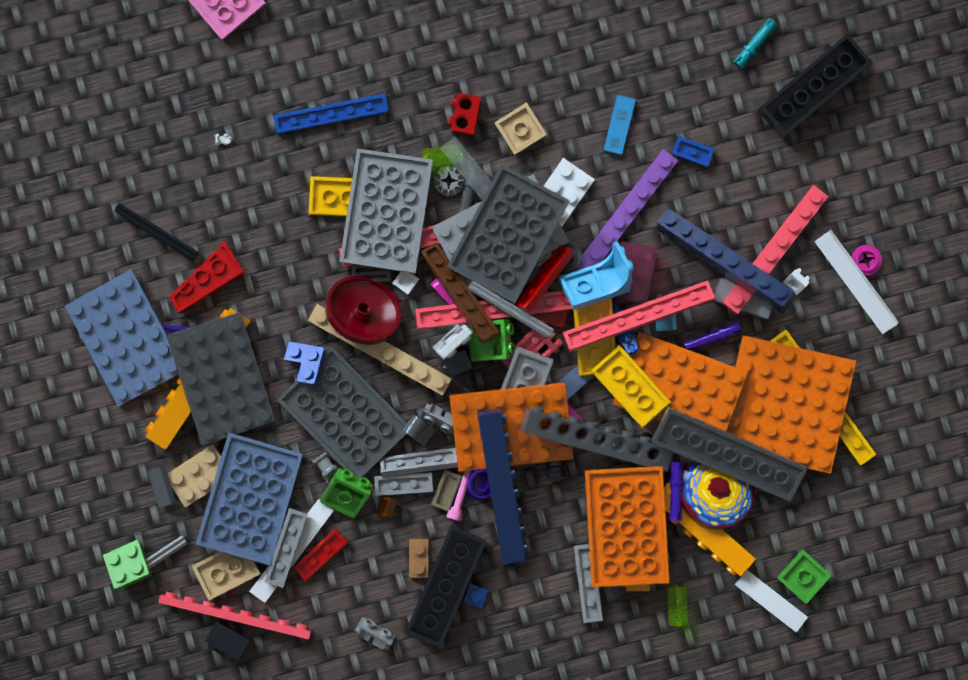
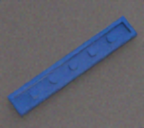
M385 93L273 115L276 132L279 135L389 113Z

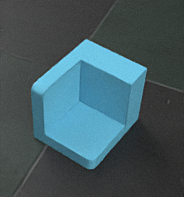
M676 314L655 321L656 331L677 330Z

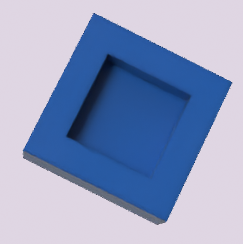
M470 583L464 602L482 608L488 589Z

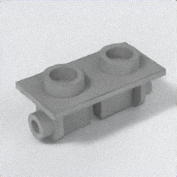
M427 403L420 418L429 425L439 427L442 432L454 435L452 414L446 412L443 417L441 416L442 408L432 403L431 405Z
M362 617L355 629L357 635L366 641H369L371 636L374 637L372 644L381 650H388L396 637L388 629L381 628L373 620Z

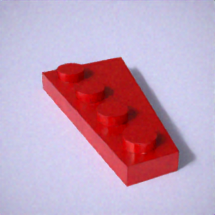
M225 241L169 296L179 314L245 274Z

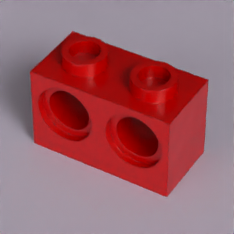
M458 93L457 98H453L452 109H455L454 116H450L448 127L451 128V133L474 137L481 97ZM469 101L471 103L470 109H462L461 103ZM464 119L468 122L466 128L461 129L457 126V122Z

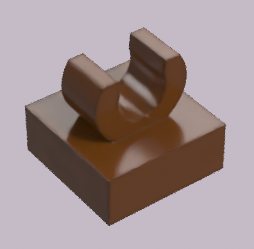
M382 495L377 514L389 518L399 516L400 513L394 512L396 505L401 506L402 503L398 502L397 499Z

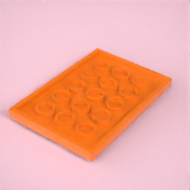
M639 332L636 339L639 351L630 355V357L669 399L671 404L668 406L726 431L748 372ZM614 398L612 404H613V405H616V406H619V407H621V408H624V407ZM668 406L654 420L661 422Z
M565 382L450 395L458 472L487 469L477 411L500 408L501 413H505L507 424L503 425L504 432L508 431L510 443H506L507 451L511 450L513 462H509L510 466L573 459L572 446L526 434L520 430L526 407L533 408V406L544 408V412L551 413V411L562 413V417L569 418ZM543 419L540 427L546 426L548 419ZM561 424L558 431H564L566 424Z
M663 466L585 470L591 587L669 583Z

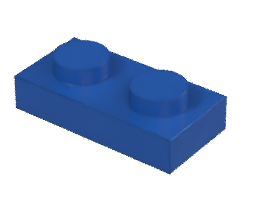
M678 136L671 155L707 168L714 149Z

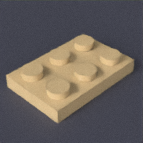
M214 444L167 473L171 487L185 508L212 490L221 455Z
M218 552L191 566L208 600L261 574L255 561L224 552Z

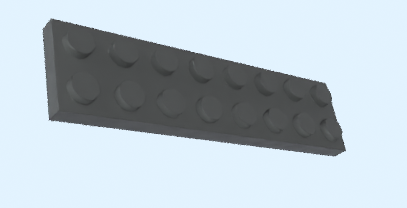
M669 406L651 440L652 443L790 502L808 469L806 465Z

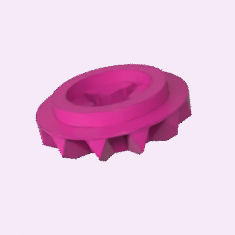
M871 245L858 247L851 256L864 275L876 273L882 264L880 252ZM863 255H866L867 258H874L868 262V266L865 263H859L864 259Z

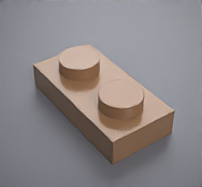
M409 539V578H429V539Z

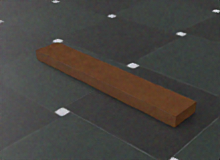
M438 243L422 250L420 255L481 343L484 344L497 337L500 332L461 276L456 271L447 267L450 261Z

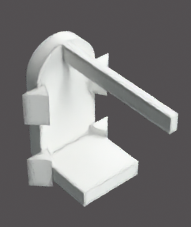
M215 134L216 146H220V144L228 145L232 141L228 134H224V136Z

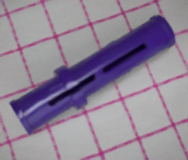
M738 322L723 328L718 327L713 332L684 341L683 343L685 349L694 351L719 341L724 342L727 338L742 332Z
M671 462L669 520L682 521L683 463Z

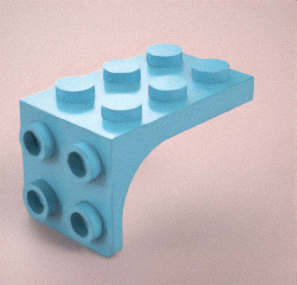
M616 241L613 242L612 251L605 260L596 265L559 276L558 282L572 309L575 310L630 292L634 267L632 262L627 260L623 246L620 247Z

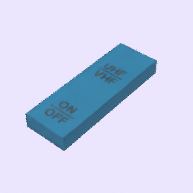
M617 95L603 151L622 155L636 99Z

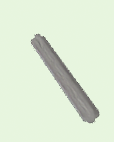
M474 281L471 282L469 290L546 338H550L553 334V328Z

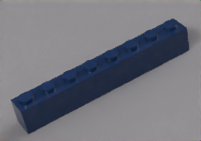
M668 208L658 220L657 226L660 233L780 313L784 314L795 300V293L792 289Z
M500 408L477 411L502 562L504 565L526 561L525 554L529 553L527 542L523 543L522 536H525L524 524L520 525L519 523L522 512L521 506L516 505V499H519L518 488H513L512 482L516 480L515 470L510 469L509 462H513L511 450L507 451L506 443H510L508 431L504 432L503 425L507 424L505 413H501Z

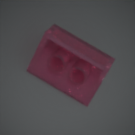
M619 242L620 247L623 246L627 260H630L633 264V282L631 283L630 292L612 297V299L640 305L647 303L658 247Z

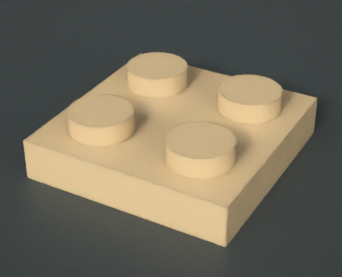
M527 102L494 122L514 156L547 136Z

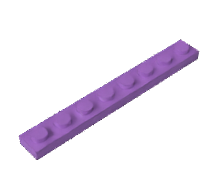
M664 149L660 152L581 257L582 262L578 266L579 269H575L572 272L602 262L611 250L613 242H616L678 162L676 158Z

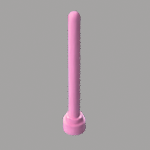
M473 470L464 471L454 507L448 510V518L458 521L462 520L461 507L466 494L468 479Z

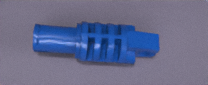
M618 304L613 305L615 309L613 314L621 312ZM633 330L616 335L628 355L639 351Z

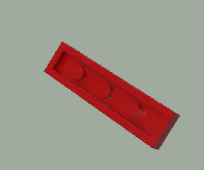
M561 245L555 249L514 305L530 313L543 294L547 292L552 282L559 276L564 266L569 263L574 255L572 249Z

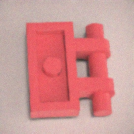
M531 329L515 344V347L517 348L518 346L539 354L538 350L546 344L548 348L541 355L549 358L553 353L556 354L559 351L558 348L564 343L559 338L554 343L550 340L555 335L554 332L550 338H546Z

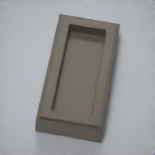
M444 469L431 506L448 512L462 476Z

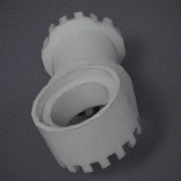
M324 452L312 462L322 471V476L330 484L331 477L336 473L338 467L332 464L327 457L328 453Z

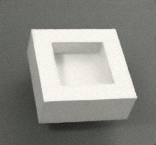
M400 272L393 284L409 295L419 281V278L412 273Z

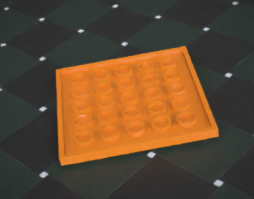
M743 335L736 368L748 373L726 431L806 465L808 469L831 474L856 361Z

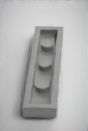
M456 448L388 456L380 459L382 477L458 467Z
M289 508L265 579L266 583L284 588L308 514Z
M589 544L574 546L583 623L603 621L599 587H591Z

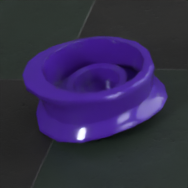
M487 469L473 470L469 476L466 491L474 499L484 500L491 497Z

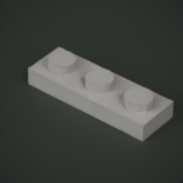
M432 472L387 477L374 476L375 496L433 492Z

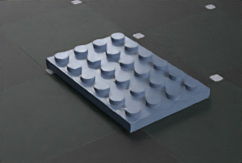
M133 269L65 305L118 407L179 375L166 337L167 333Z
M228 433L196 545L271 565L303 454Z

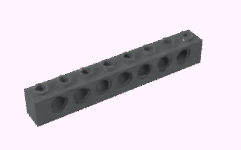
M533 406V408L526 407L520 430L526 434L647 467L663 466V471L668 472L674 452L652 443V438L641 435L638 438L634 437V433L623 430V433L616 432V428L605 425V428L598 427L599 424L593 421L584 423L580 422V418L569 416V418L562 417L563 414L556 411H551V413L544 412L545 409L538 406ZM548 419L547 425L540 427L541 421ZM561 424H566L565 430L559 432V426ZM579 429H584L583 435L577 437V431ZM597 434H601V439L595 442V436ZM619 439V444L613 447V441ZM637 443L636 450L630 451V447ZM654 448V454L652 456H648L649 450Z

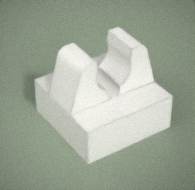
M800 268L795 269L783 281L796 295L809 284V276L807 275L804 278L800 274L802 271Z

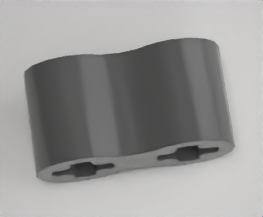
M415 415L411 417L402 429L423 446H426L436 430Z

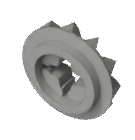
M441 167L435 174L434 186L444 196H454L464 186V176L456 167ZM448 173H450L451 179L457 180V182L451 183L450 189H448L446 182L441 181L447 179Z

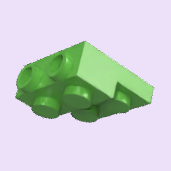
M510 320L492 321L500 333L497 337L484 344L481 343L468 324V328L472 332L469 339L472 362L512 359V354L515 353V345L511 343L514 327L512 323L510 324Z
M338 468L328 488L322 495L320 503L354 519L370 496L373 485L370 484L367 478L354 476L349 469L342 470Z

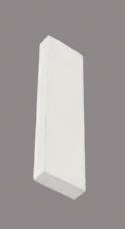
M748 570L734 584L795 632L799 630L808 618Z

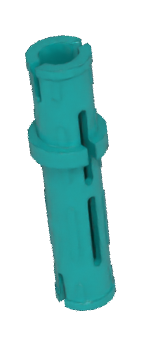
M768 18L748 45L743 47L741 54L733 61L736 67L743 70L749 60L757 55L758 49L778 26L774 20Z

